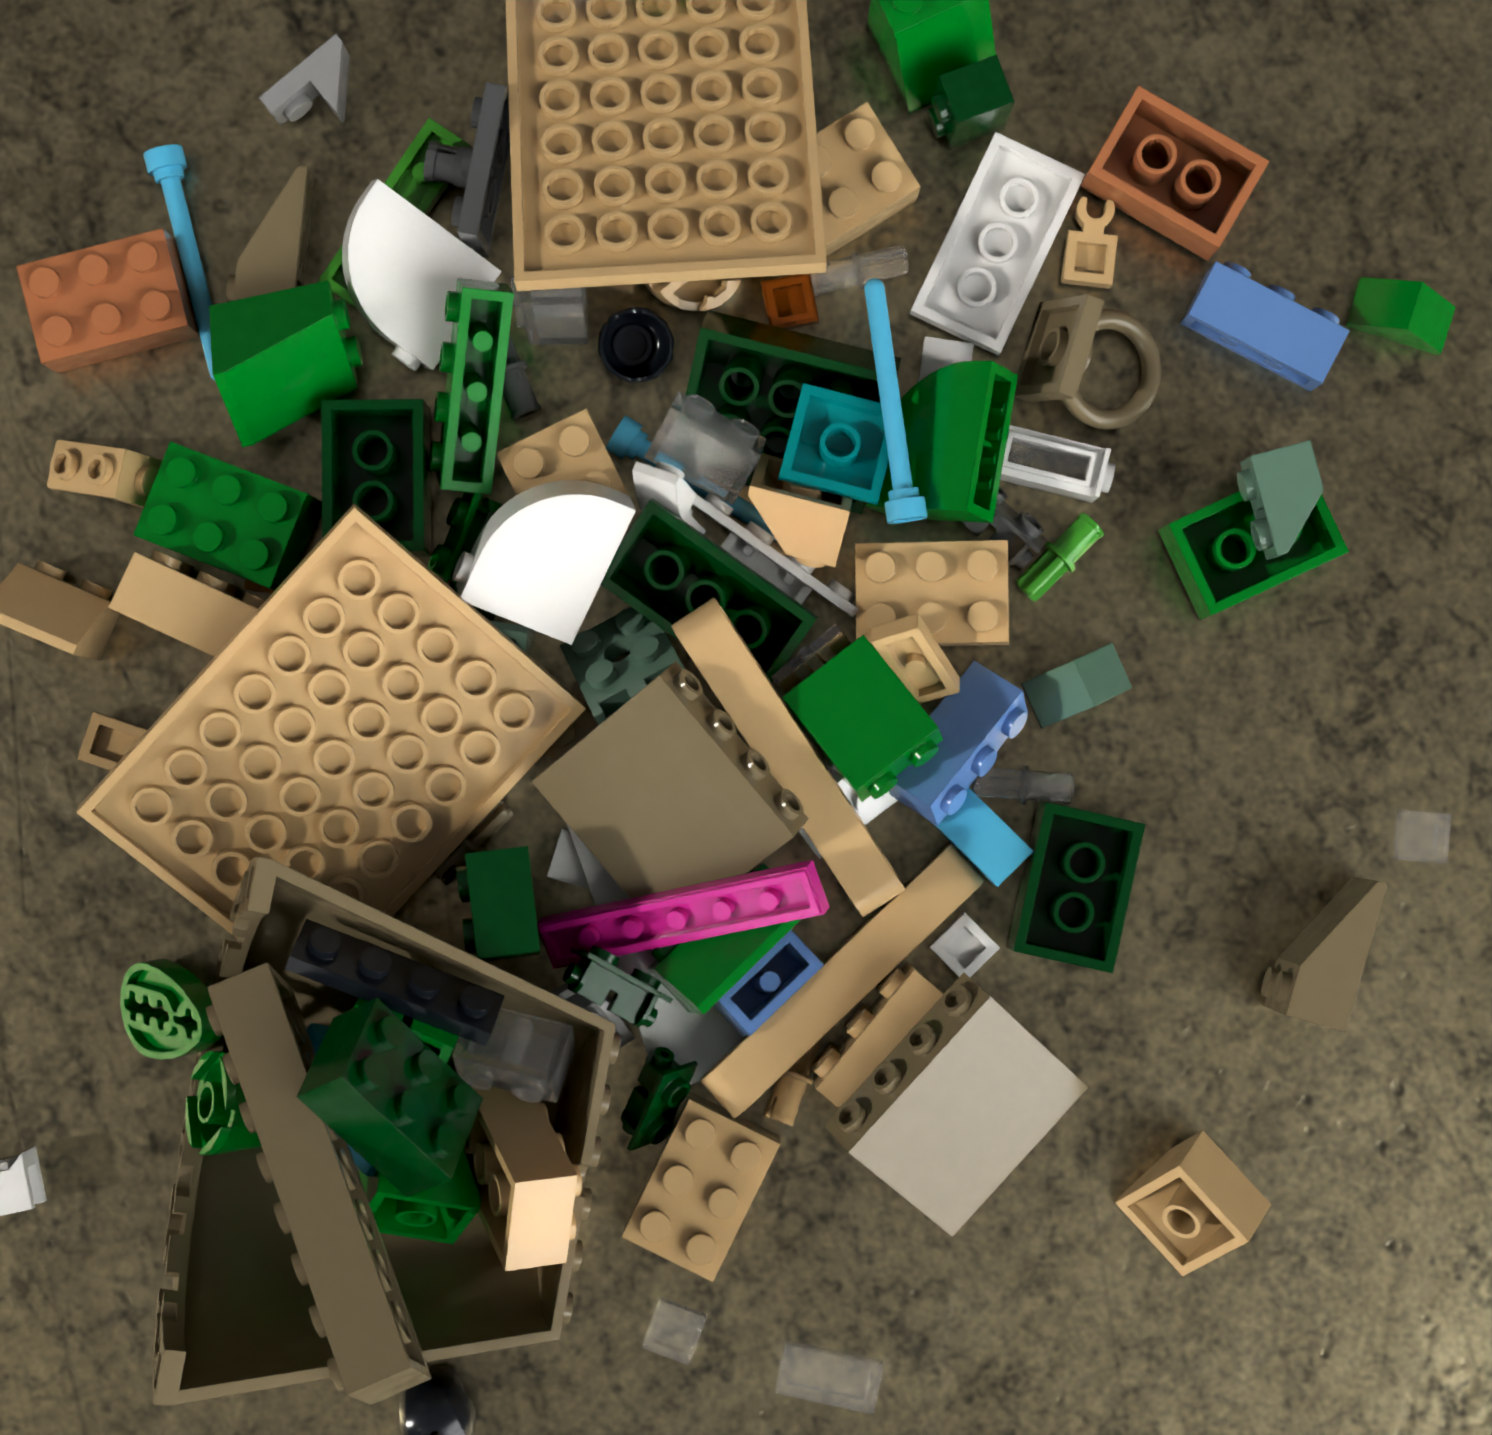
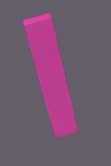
M813 860L544 916L537 922V927L553 969L569 966L571 963L578 964L581 957L570 951L572 947L589 952L592 945H595L615 956L824 915L830 906Z

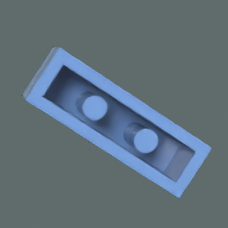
M1216 261L1203 277L1180 324L1310 392L1324 382L1350 330L1339 325L1340 319L1333 313L1317 307L1310 310L1294 302L1296 299L1295 295L1287 289L1273 284L1265 287L1250 279L1251 273L1246 268L1233 262L1226 261L1224 264Z
M973 661L960 677V692L944 697L930 715V718L938 726L943 738L937 744L939 747L938 752L925 764L919 767H914L911 764L896 776L898 782L889 791L890 795L936 826L942 822L947 814L950 816L955 814L964 803L967 789L976 777H983L990 771L996 761L997 751L1008 737L1011 739L1016 737L1023 729L1028 717L1023 690L978 662Z

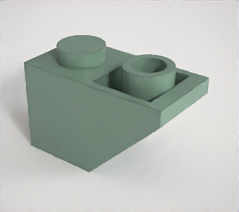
M1311 440L1255 454L1240 462L1242 471L1237 472L1238 488L1245 502L1250 500L1255 517V520L1250 523L1252 539L1258 551L1264 550L1266 561L1289 552L1324 491Z

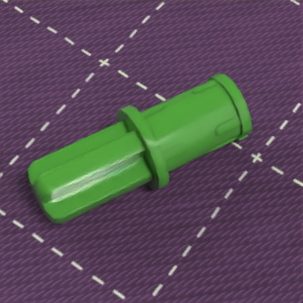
M1081 513L1054 543L1048 541L1044 545L1046 551L1017 579L1016 585L1019 590L1030 600H1038L1066 571L1072 573L1076 569L1074 563L1099 538L1101 539L1104 536L1103 530L1092 518L1085 513Z

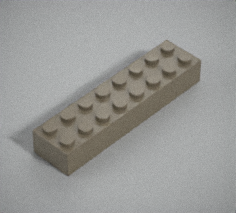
M268 963L207 987L213 1004L206 1007V1013L215 1034L218 1037L224 1035L229 1053L222 1056L223 1063L234 1085L240 1083L246 1101L239 1104L240 1113L248 1131L251 1134L255 1132L258 1134L263 1151L256 1154L257 1162L265 1181L268 1184L274 1182L280 1201L273 1204L274 1212L284 1234L292 1233L298 1252L291 1255V1261L301 1285H310L316 1304L309 1307V1313L320 1338L327 1336L334 1357L327 1359V1366L336 1389L339 1392L345 1389L348 1396L372 1405L432 1379L349 1145L296 1097L316 1053L292 987Z

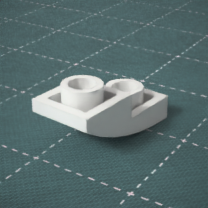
M636 461L632 472L636 497L641 512L649 500L653 498L704 535L706 530L692 517L694 511L691 507L697 494L683 480L685 474L678 468L664 462H657L656 466L653 467Z

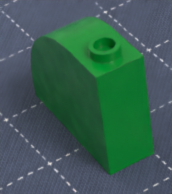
M963 361L945 366L920 380L901 398L913 487L919 488V495L924 496L926 501L928 518L922 520L993 523L1018 379L1017 374L994 361ZM889 460L878 504L875 505L867 502L865 504V507L886 515L884 503L889 501L888 492L893 490Z

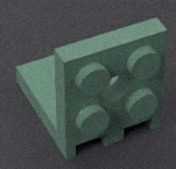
M628 607L593 628L577 634L572 645L568 643L559 645L598 725L675 661H677L682 669H685L665 631L632 607ZM630 653L623 660L614 662V660L620 655Z

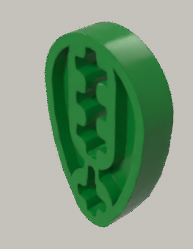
M164 958L139 962L128 969L121 986V1014L126 1032L134 1047L141 1054L159 1060L174 1059L204 1051L221 1038V1036L218 1037L213 1031L206 1013V1007L213 1004L208 989L189 970L180 964ZM161 1006H163V1009L159 1008V1009H154V1010H152V1008H151V1007L156 1008V1007H161Z

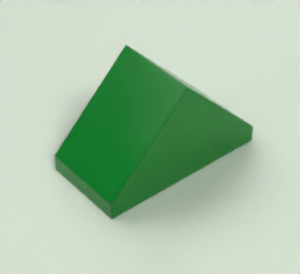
M1361 277L1355 290L1345 326L1440 355L1456 307L1421 281Z

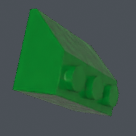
M761 863L755 866L753 869H751L748 873L766 870L770 868L766 866L764 863ZM801 919L655 948L651 955L656 960L647 969L661 981V984L688 1012L705 1014Z

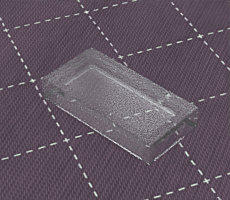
M785 1340L775 1393L874 1414L884 1364L882 1360Z

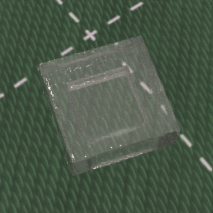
M1397 810L1393 859L1447 864L1451 814Z
M660 1297L642 1348L689 1365L707 1314Z

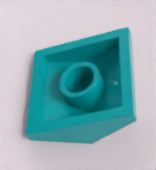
M803 383L778 480L877 505L889 460L881 403Z

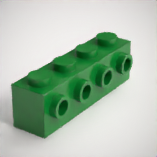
M457 278L456 291H447L445 321L453 322L451 342L442 341L439 360V371L447 373L445 392L437 391L434 407V422H442L440 442H431L429 454V471L437 472L436 476L442 490L491 494L514 299V292L506 283Z

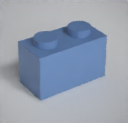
M790 930L713 1006L741 1036H751L824 964Z

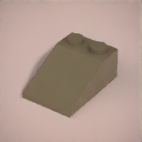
M1352 877L1277 958L1275 968L1269 967L1267 969L1261 988V995L1266 997L1264 1006L1290 1017L1346 1033L1388 884Z

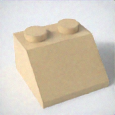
M761 453L749 487L748 496L786 555L795 557L799 563L805 566L821 568L828 565L835 567L853 499L778 480L783 458Z
M41 560L37 561L34 568L17 563L0 584V624L72 655L100 660L120 615L119 612L108 608L111 603L109 598L112 590L86 579L83 580L81 587L66 582L63 579L67 571Z
M1203 1130L1171 1148L1124 1191L1115 1202L1182 1276L1249 1242L1271 1206V1203Z

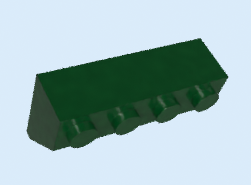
M653 498L649 500L620 543L601 582L603 587L677 640L679 639L671 625L712 598H715L771 683H773L818 619L817 615Z

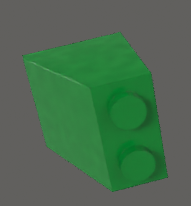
M989 0L870 1L866 27L908 114L932 103L931 95L935 93L939 75L996 55Z
M329 280L209 306L213 377L242 447L254 445L321 408V400H336L358 387L356 367L363 365L360 344L357 336L348 337L346 329H351L348 309L344 299L335 300Z
M864 635L782 696L797 723L861 802L870 796L877 799L890 791L898 782L896 776L911 764L914 767L925 764L938 752L939 747L937 744L943 740L938 726Z
M464 1149L451 1180L408 1197L403 1195L377 1170L374 1177L366 1176L360 1170L359 1176L380 1233L454 1244L480 1210L481 1197Z

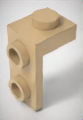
M58 440L50 462L47 487L59 491L109 498L144 508L162 460L123 448Z

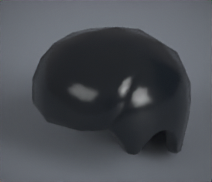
M631 307L619 310L608 317V320L603 324L599 332L598 353L606 370L622 381L641 383L654 380L663 373L673 359L674 337L670 327L659 314L650 309Z

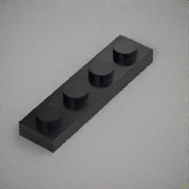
M309 919L305 920L285 967V970L363 1000L370 1001L378 998L394 1012L485 1047L492 1034L505 996Z

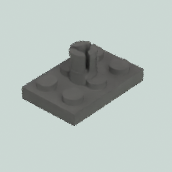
M486 82L483 98L475 97L471 112V127L477 128L474 146L456 147L430 140L428 144L429 149H427L425 155L423 175L425 181L436 183L437 181L465 188L464 197L456 196L452 211V226L458 227V238H461L463 243L482 257L489 258L510 149L507 87Z

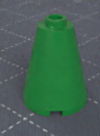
M208 1051L200 1057L191 1076L192 1080H199L196 1096H187L185 1127L188 1141L192 1148L201 1149L198 1153L201 1155L213 1156L262 1147L257 1132L251 1134L243 1121L239 1104L245 1102L246 1099L240 1083L234 1085L227 1074L222 1058L227 1053L223 1051Z

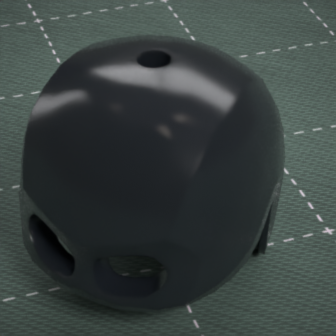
M441 1365L428 1366L432 1379L400 1393L398 1420L402 1435H433L431 1434L432 1431L439 1432L437 1435L474 1434L476 1427L475 1406L463 1389L462 1378L454 1369Z

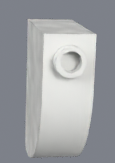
M379 179L371 181L360 196L351 212L344 232L342 245L343 273L351 299L357 310L375 332L395 346L391 355L415 372L420 365L425 369L434 370L440 360L442 341L451 342L453 322L445 321L447 291H456L457 278L495 282L502 271Z
M581 480L548 482L521 492L506 502L491 516L479 534L471 553L464 551L459 557L452 577L454 581H457L458 594L470 605L572 645L636 511L631 497L602 484Z

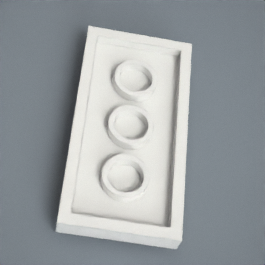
M995 132L909 314L999 356L1085 174Z

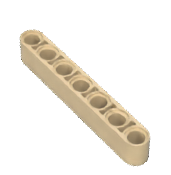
M712 598L672 624L671 627L749 747L758 751L765 758L769 765L770 773L783 789L790 790L800 800L803 812L809 818L802 827L859 913L864 917L905 891V886L718 601Z
M952 843L946 845L904 884L905 891L884 903L822 962L824 966L751 1036H744L703 1075L700 1082L733 1118L738 1117L969 898L985 879Z

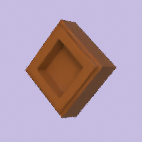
M797 274L761 282L769 325L789 330L819 324L810 274Z

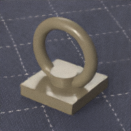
M1084 294L1040 302L1018 373L1015 398L1026 402L1061 400L1067 410L1082 423L1099 429L1124 427L1140 418L1148 410L1158 392L1161 380V358L1157 344L1150 331L1137 318L1119 310L1102 309L1105 301L1092 295ZM1103 329L1116 330L1127 336L1135 345L1141 360V379L1135 394L1126 404L1115 409H1100L1093 406L1082 396L1078 389L1082 375L1092 357L1095 332Z

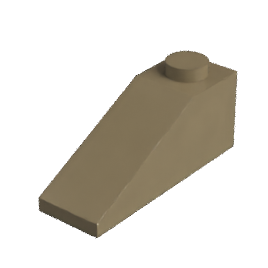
M296 167L237 259L236 274H230L227 280V302L305 285L316 179L308 167Z

